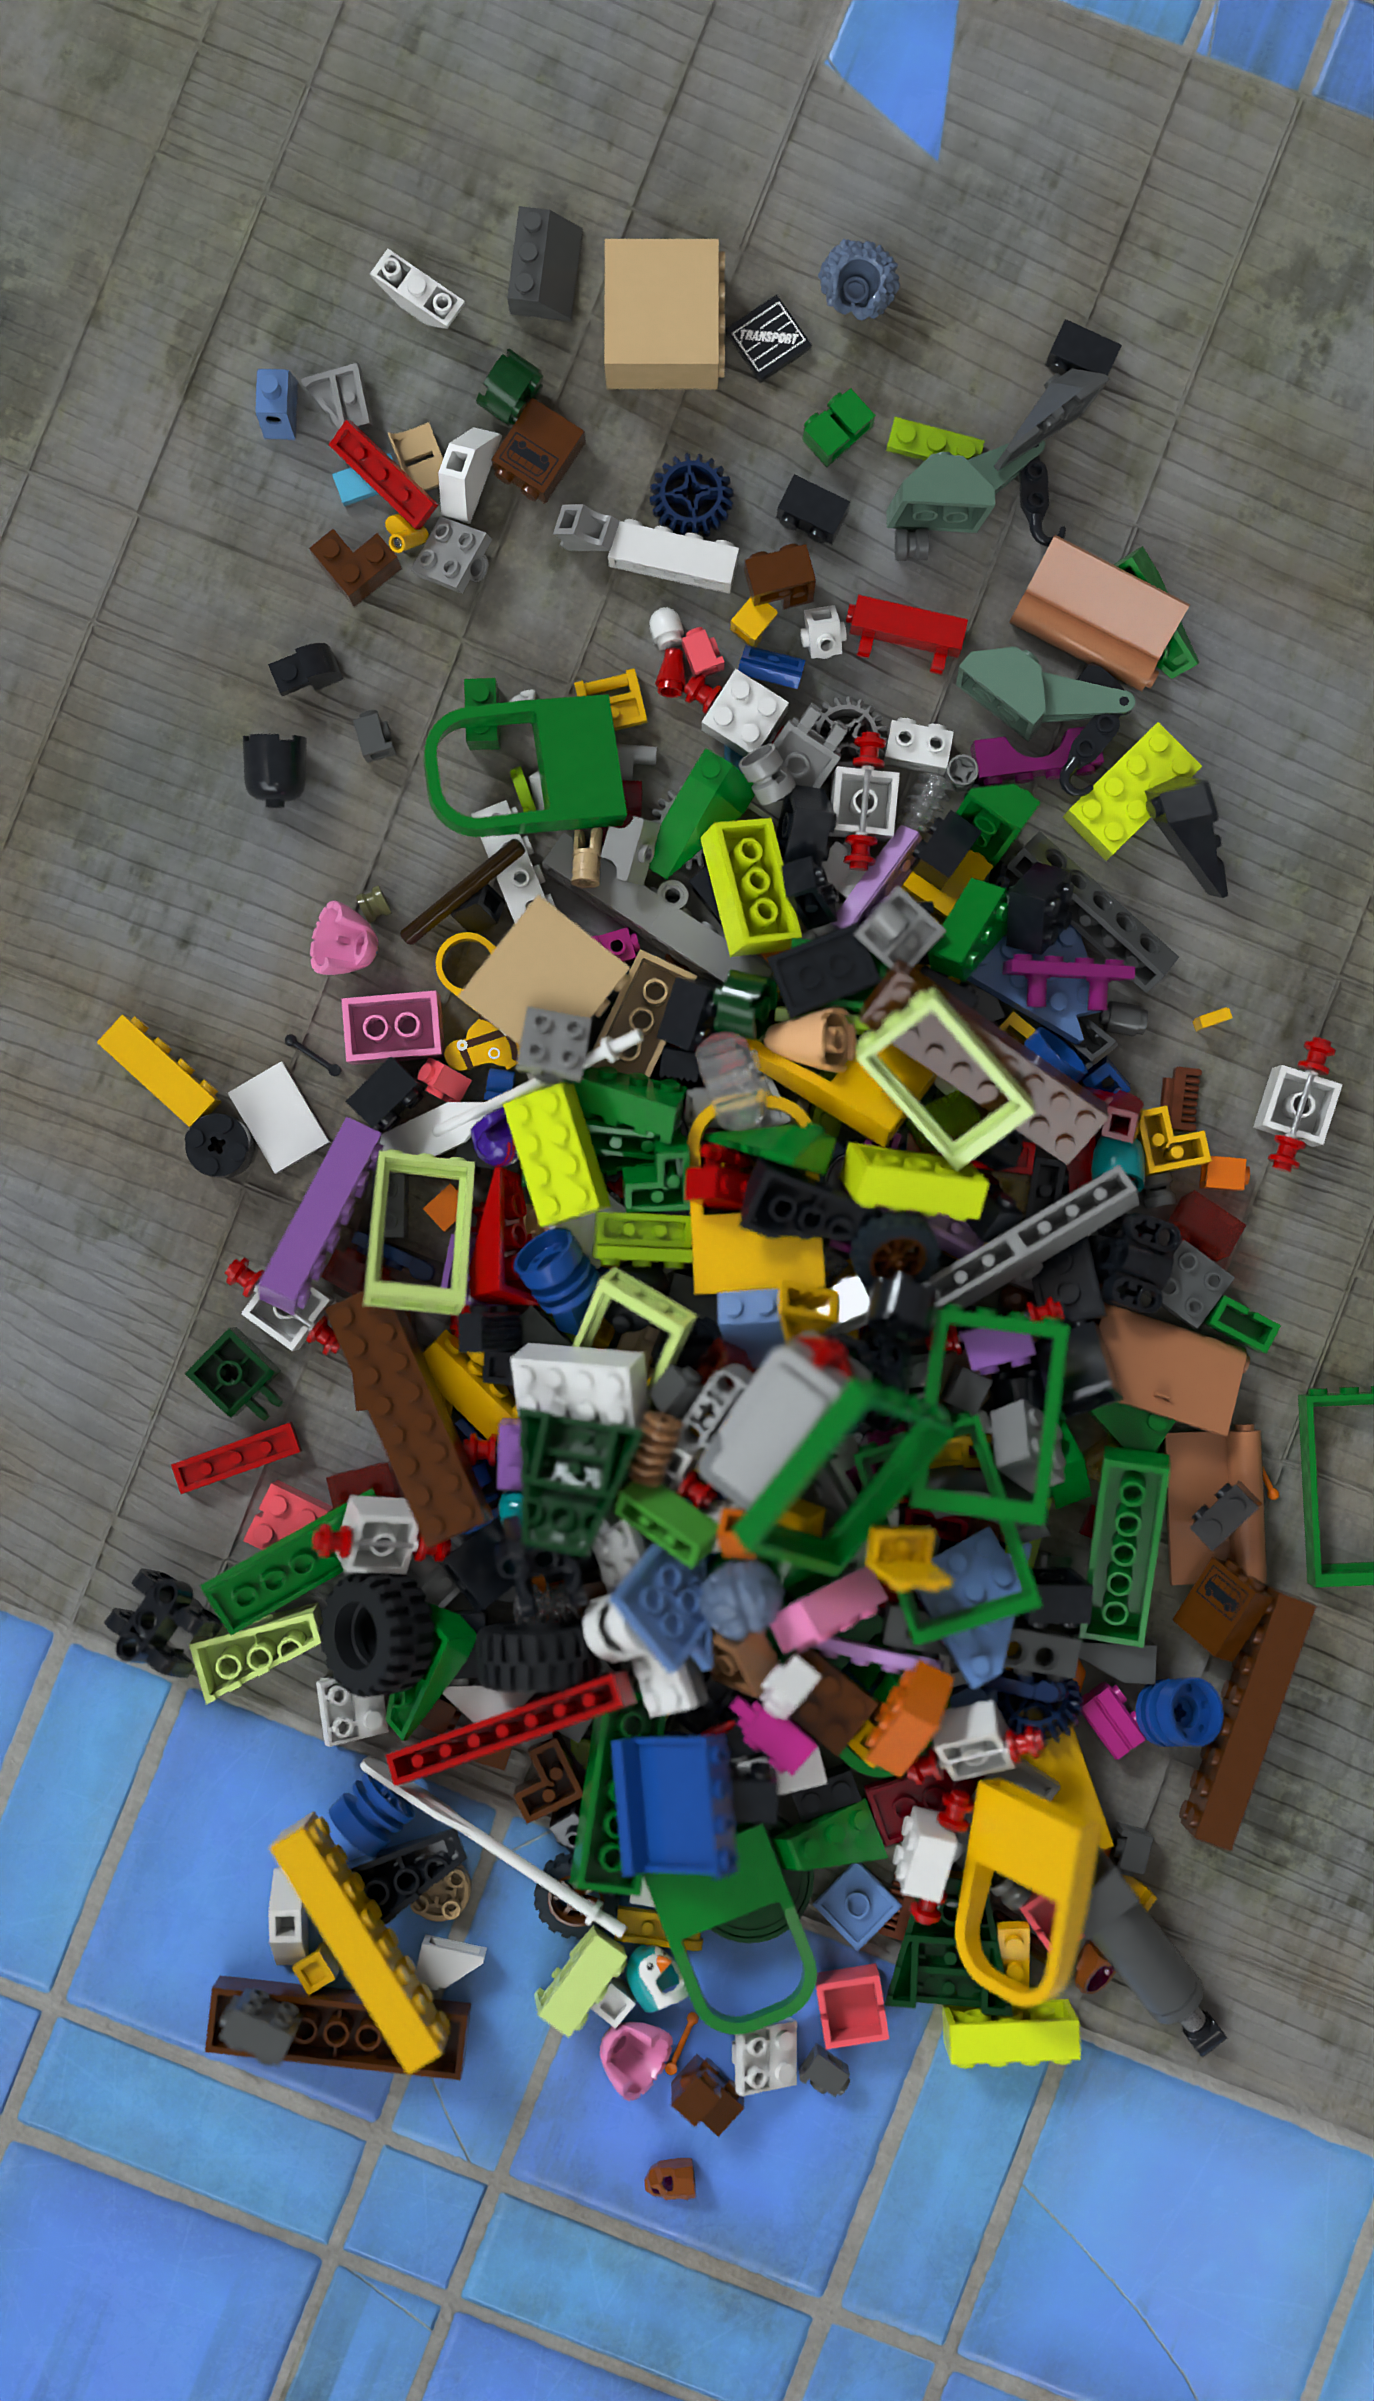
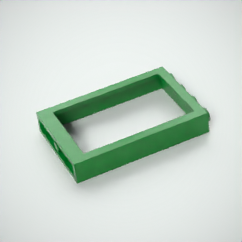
M944 1304V1309L936 1308L924 1402L931 1406L938 1403L948 1324L1054 1338L1034 1503L926 1488L929 1472L928 1465L913 1484L910 1506L1045 1526L1069 1326L1062 1325L1063 1320L1058 1318L1043 1317L1042 1322L1029 1321L1030 1315L1021 1313H1010L1009 1318L996 1316L997 1311L977 1308L976 1313L963 1312V1306Z
M852 1377L733 1527V1532L747 1553L838 1577L869 1539L870 1526H879L957 1431L949 1420L950 1414L938 1404L931 1406L916 1396L909 1398L894 1388H890V1390L882 1388L873 1380L866 1382ZM869 1406L918 1422L825 1538L776 1524Z
M1371 1386V1392H1359V1387H1339L1340 1393H1328L1327 1388H1308V1394L1298 1395L1307 1583L1316 1588L1374 1585V1562L1321 1564L1313 1407L1373 1405L1374 1386Z
M965 1412L951 1417L952 1424L957 1431L949 1440L970 1433L991 1498L1007 1500L979 1416L971 1417L970 1412ZM908 1432L889 1437L890 1443L879 1447L877 1442L858 1447L859 1453L854 1454L853 1457L864 1489L874 1478L871 1465L888 1460L908 1436ZM888 1517L879 1526H890ZM999 1520L1022 1591L921 1622L912 1591H897L914 1646L1042 1606L1014 1522Z

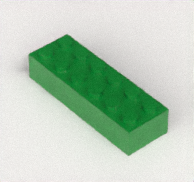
M1104 1445L1086 1580L1093 1585L1091 1624H1080L1079 1638L1144 1648L1170 1474V1455Z
M633 1691L636 1699L635 1704L594 1718L570 1883L577 1889L635 1896L641 1895L644 1873L635 1876H623L611 1741L631 1736H664L666 1715L650 1718L644 1704L642 1692Z

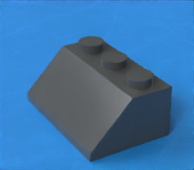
M519 206L507 296L510 314L571 322L583 228L551 210Z

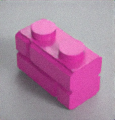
M1104 1681L1082 1696V1715L1115 1760L1120 1759L1130 1752L1132 1748L1146 1740L1136 1721V1712L1133 1711L1129 1714L1123 1703L1127 1699L1117 1685L1111 1688Z

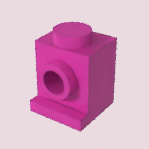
M628 927L599 936H592V938L625 964L635 961V952L640 950L636 933L629 934ZM615 941L623 944V948L619 952H614L611 949V945Z

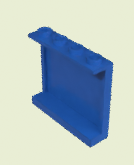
M725 1735L631 1736L611 1741L623 1876L656 1872L714 1874V1879H720L738 1873V1855L734 1835L735 1821L731 1803L732 1788L729 1781L728 1749L726 1747Z

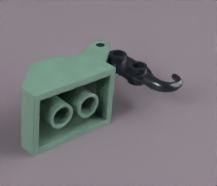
M1045 441L999 471L995 469L994 465L1008 444L968 460L964 456L952 455L949 452L931 454L900 485L886 510L887 528L912 530L928 528L931 531L977 533L995 507V495L1019 475L1020 505L1029 522L1031 535L1036 542L1042 546L1049 547L1053 537L1046 536L1042 530V522L1049 507L1048 471L1045 464L1039 459V455L1045 448ZM1062 526L1057 536L1064 539L1066 528Z
M1018 647L970 652L959 666L956 685L1028 742L1039 730L1042 723L1091 719L1073 741L1067 762L1063 766L1059 777L1060 785L1068 795L1073 797L1088 795L1094 787L1088 785L1084 789H1077L1071 784V776L1076 770L1095 761L1115 737L1120 727L1119 717L1130 714L1135 705L1134 695L1127 690L1110 688L1042 672V667L1038 664V658L1030 651H1022Z

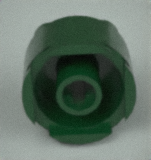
M509 348L507 349V356L502 354L486 377L483 384L488 389L485 396L479 392L476 404L506 425H514L523 412L528 399H536L542 390L543 385L541 382L544 377L541 374L542 371Z
M731 969L728 972L723 987L718 986L714 992L713 1004L718 1006L714 1030L750 1040H763L773 1022L772 1020H767L769 1011L775 1010L777 1006L778 987L776 981L766 976Z

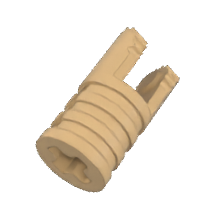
M600 827L593 828L591 831L590 848H585L586 838L583 830L578 829L574 831V859L571 883L576 887L595 888L600 885L599 869L601 866L600 856L602 853L603 835L602 828Z

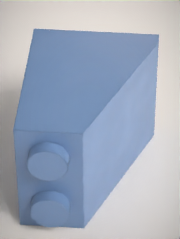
M778 1289L718 1293V1325L733 1364H738L745 1369L761 1368L771 1352L785 1343L778 1314Z

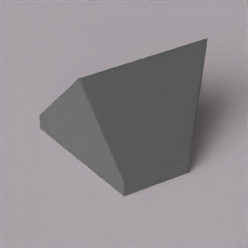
M1081 1016L1077 1017L1084 1038L1080 1044L1075 1045L1059 1034L1058 1037L1076 1052L1088 1070L1119 1045L1117 1041L1088 1017Z

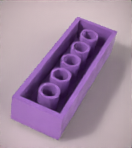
M346 1117L258 1284L260 1300L291 1315H295L298 1307L301 1309L305 1308L312 1293L310 1292L312 1280L318 1282L326 1267L324 1263L327 1257L325 1256L326 1253L334 1252L340 1240L338 1235L341 1231V1224L348 1225L355 1210L353 1208L355 1197L361 1199L369 1183L367 1181L370 1174L369 1170L374 1172L376 1170L379 1151H382L384 1145L380 1144V1132Z

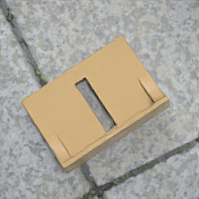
M428 422L401 433L388 432L389 441L400 468L425 492L439 487L438 472L443 457L430 423ZM433 453L434 457L408 467L405 465V463Z

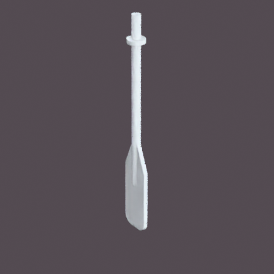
M636 1029L615 1040L610 1036L602 1038L600 1040V1047L586 1053L583 1069L606 1058L610 1062L619 1060L620 1051L644 1040L643 1033L640 1029ZM534 1078L486 1102H447L383 1133L380 1144L384 1145L382 1151L395 1149L402 1151L404 1154L418 1155L428 1153L438 1157L465 1144L471 1138L470 1129L488 1114L502 1108L503 1103L539 1091L551 1084L540 1082ZM389 1172V1174H402L396 1172Z
M373 1756L363 1759L360 1768L368 1775L433 1818L457 1829L586 1915L587 1919L584 1923L590 1926L592 1921H595L621 1938L627 1926L601 1910L603 1902L598 1900L594 1905L462 1818L450 1806L416 1783L411 1782L394 1787L389 1767L381 1760Z

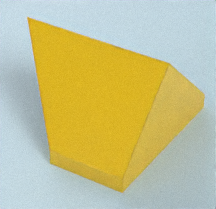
M780 1280L778 1285V1314L785 1343L808 1330L815 1331L821 1335L831 1326L838 1323V1291Z

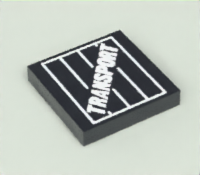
M777 294L727 327L725 332L760 383L811 350L812 344Z

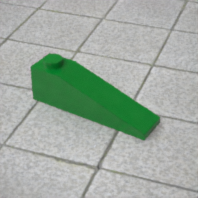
M1143 546L1113 564L1167 592L1158 570ZM1181 622L1156 665L1171 679L1199 663Z
M705 748L660 825L654 847V857L648 869L666 880L702 849L700 837L714 823L737 821L743 816L755 796L751 788L753 782H748L744 774L733 764Z
M807 1122L806 1128L788 1125L706 1133L703 1140L825 1176L836 1138L826 1135L825 1127Z
M431 1603L428 1604H430L433 1612L430 1614L431 1620L435 1622V1631L433 1632L435 1649L430 1654L433 1657L430 1666L425 1669L426 1673L414 1687L403 1692L390 1694L386 1721L402 1741H407L428 1714L465 1664L476 1642V1632L461 1615Z

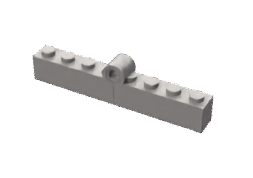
M566 833L561 835L543 860V873L626 928L628 927L629 930L665 954L671 955V958L687 966L689 970L701 978L723 986L731 969L771 978L772 971L764 959L758 956L753 958L750 955L730 957L726 939L717 934V929L708 922L702 921L700 923L691 917V912L686 908L688 890L681 882L669 880L662 883L656 889L616 879L617 868L613 865L614 863L609 859L601 857L599 869L600 885L595 888L576 887L571 883L573 876L574 835L570 837ZM674 897L678 902L669 903L666 898Z
M1116 1166L933 1275L928 1281H923L921 1284H929L938 1288L932 1328L934 1327L936 1308L944 1309V1304L963 1306L965 1309L1013 1279L1016 1283L1030 1280L1041 1271L1043 1261L1139 1205L1137 1189L1121 1166Z

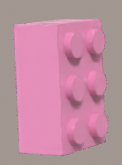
M437 991L341 998L346 1062L349 1064L383 1063L390 1056L397 1061L444 1057L445 1045L441 996Z
M866 1565L778 1611L776 1621L770 1624V1628L783 1653L796 1648L799 1654L814 1645L826 1641L838 1632H842L857 1624L860 1620H864L879 1612L877 1605L888 1598L874 1571Z

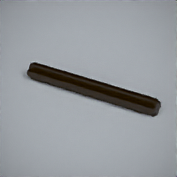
M518 839L510 840L401 930L400 935L408 945L415 944L521 857L526 851L522 843Z

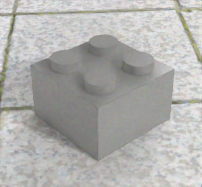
M1021 1399L990 1412L996 1469L1030 1493H1034L1044 1414L1038 1408ZM1058 1424L1050 1486L1065 1481L1063 1469L1065 1467V1459L1061 1452L1060 1443L1062 1432Z

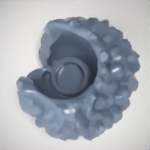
M842 239L840 245L835 246L829 252L818 274L821 280V292L826 295L827 305L834 307L836 311L844 315L852 311L855 317L861 321L868 317L875 319L879 314L882 315L887 306L894 300V295H896L900 287L899 276L895 273L898 264L894 262L895 260L892 256H889V252L884 251L882 245L876 247L875 243L870 241L862 243L861 241L855 242L849 239Z
M757 1557L756 1560H745L738 1563L731 1561L728 1564H724L723 1569L717 1566L715 1572L709 1574L704 1584L700 1585L704 1593L700 1596L699 1607L710 1627L715 1628L718 1634L733 1640H742L750 1631L759 1633L776 1621L777 1612L782 1609L785 1591L782 1588L780 1578L773 1573L772 1568L761 1563Z

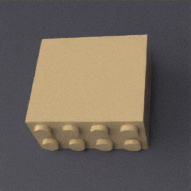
M605 239L604 365L607 389H718V378H724L725 251H719V239Z
M538 894L458 997L518 1045H521L527 1007L591 1018L594 1014L599 1018L611 1003L606 999L612 990L618 993L630 979V976L626 974L630 967Z

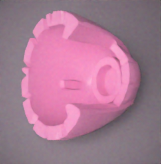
M338 901L327 903V907L323 908L318 917L320 921L316 922L317 927L314 928L312 939H314L310 946L312 968L319 974L337 975L367 967L373 962L378 953V938L374 929L359 913L349 906Z
M622 2022L616 2029L611 2026L604 2033L600 2045L601 2062L613 2087L624 2099L628 2101L636 2100L641 2094H644L651 2088L653 2080L656 2081L657 2075L661 2074L666 2066L664 2062L669 2060L672 2051L670 2046L673 2045V2039L665 2030L654 2025L639 2022Z

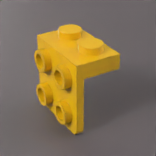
M870 1526L865 1565L873 1570L877 1577L889 1583L892 1589L907 1592L913 1587H921L928 1591H940L941 1587H952L953 1579L931 1563L936 1530L932 1527Z

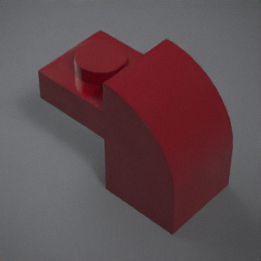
M1085 1086V1089L1104 1101L1107 1106L1109 1118L1102 1125L1101 1135L1133 1143L1138 1136L1144 1107L1142 1100L1133 1094L1121 1090L1115 1094Z

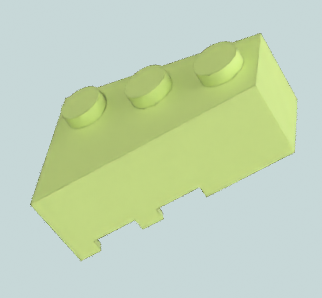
M594 1925L569 1953L571 1958L563 1969L557 1967L552 1972L551 1977L555 1980L546 1990L539 1988L534 1993L538 2016L568 2038L574 2030L579 2031L584 2026L588 2018L587 2012L594 2003L599 2004L608 1990L607 1984L613 1976L618 1977L627 1964L625 1948Z

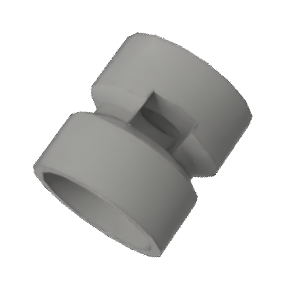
M767 744L755 749L739 763V767L746 780L754 782L751 788L761 805L778 801L790 793L796 785L787 767H781L783 760L774 744Z

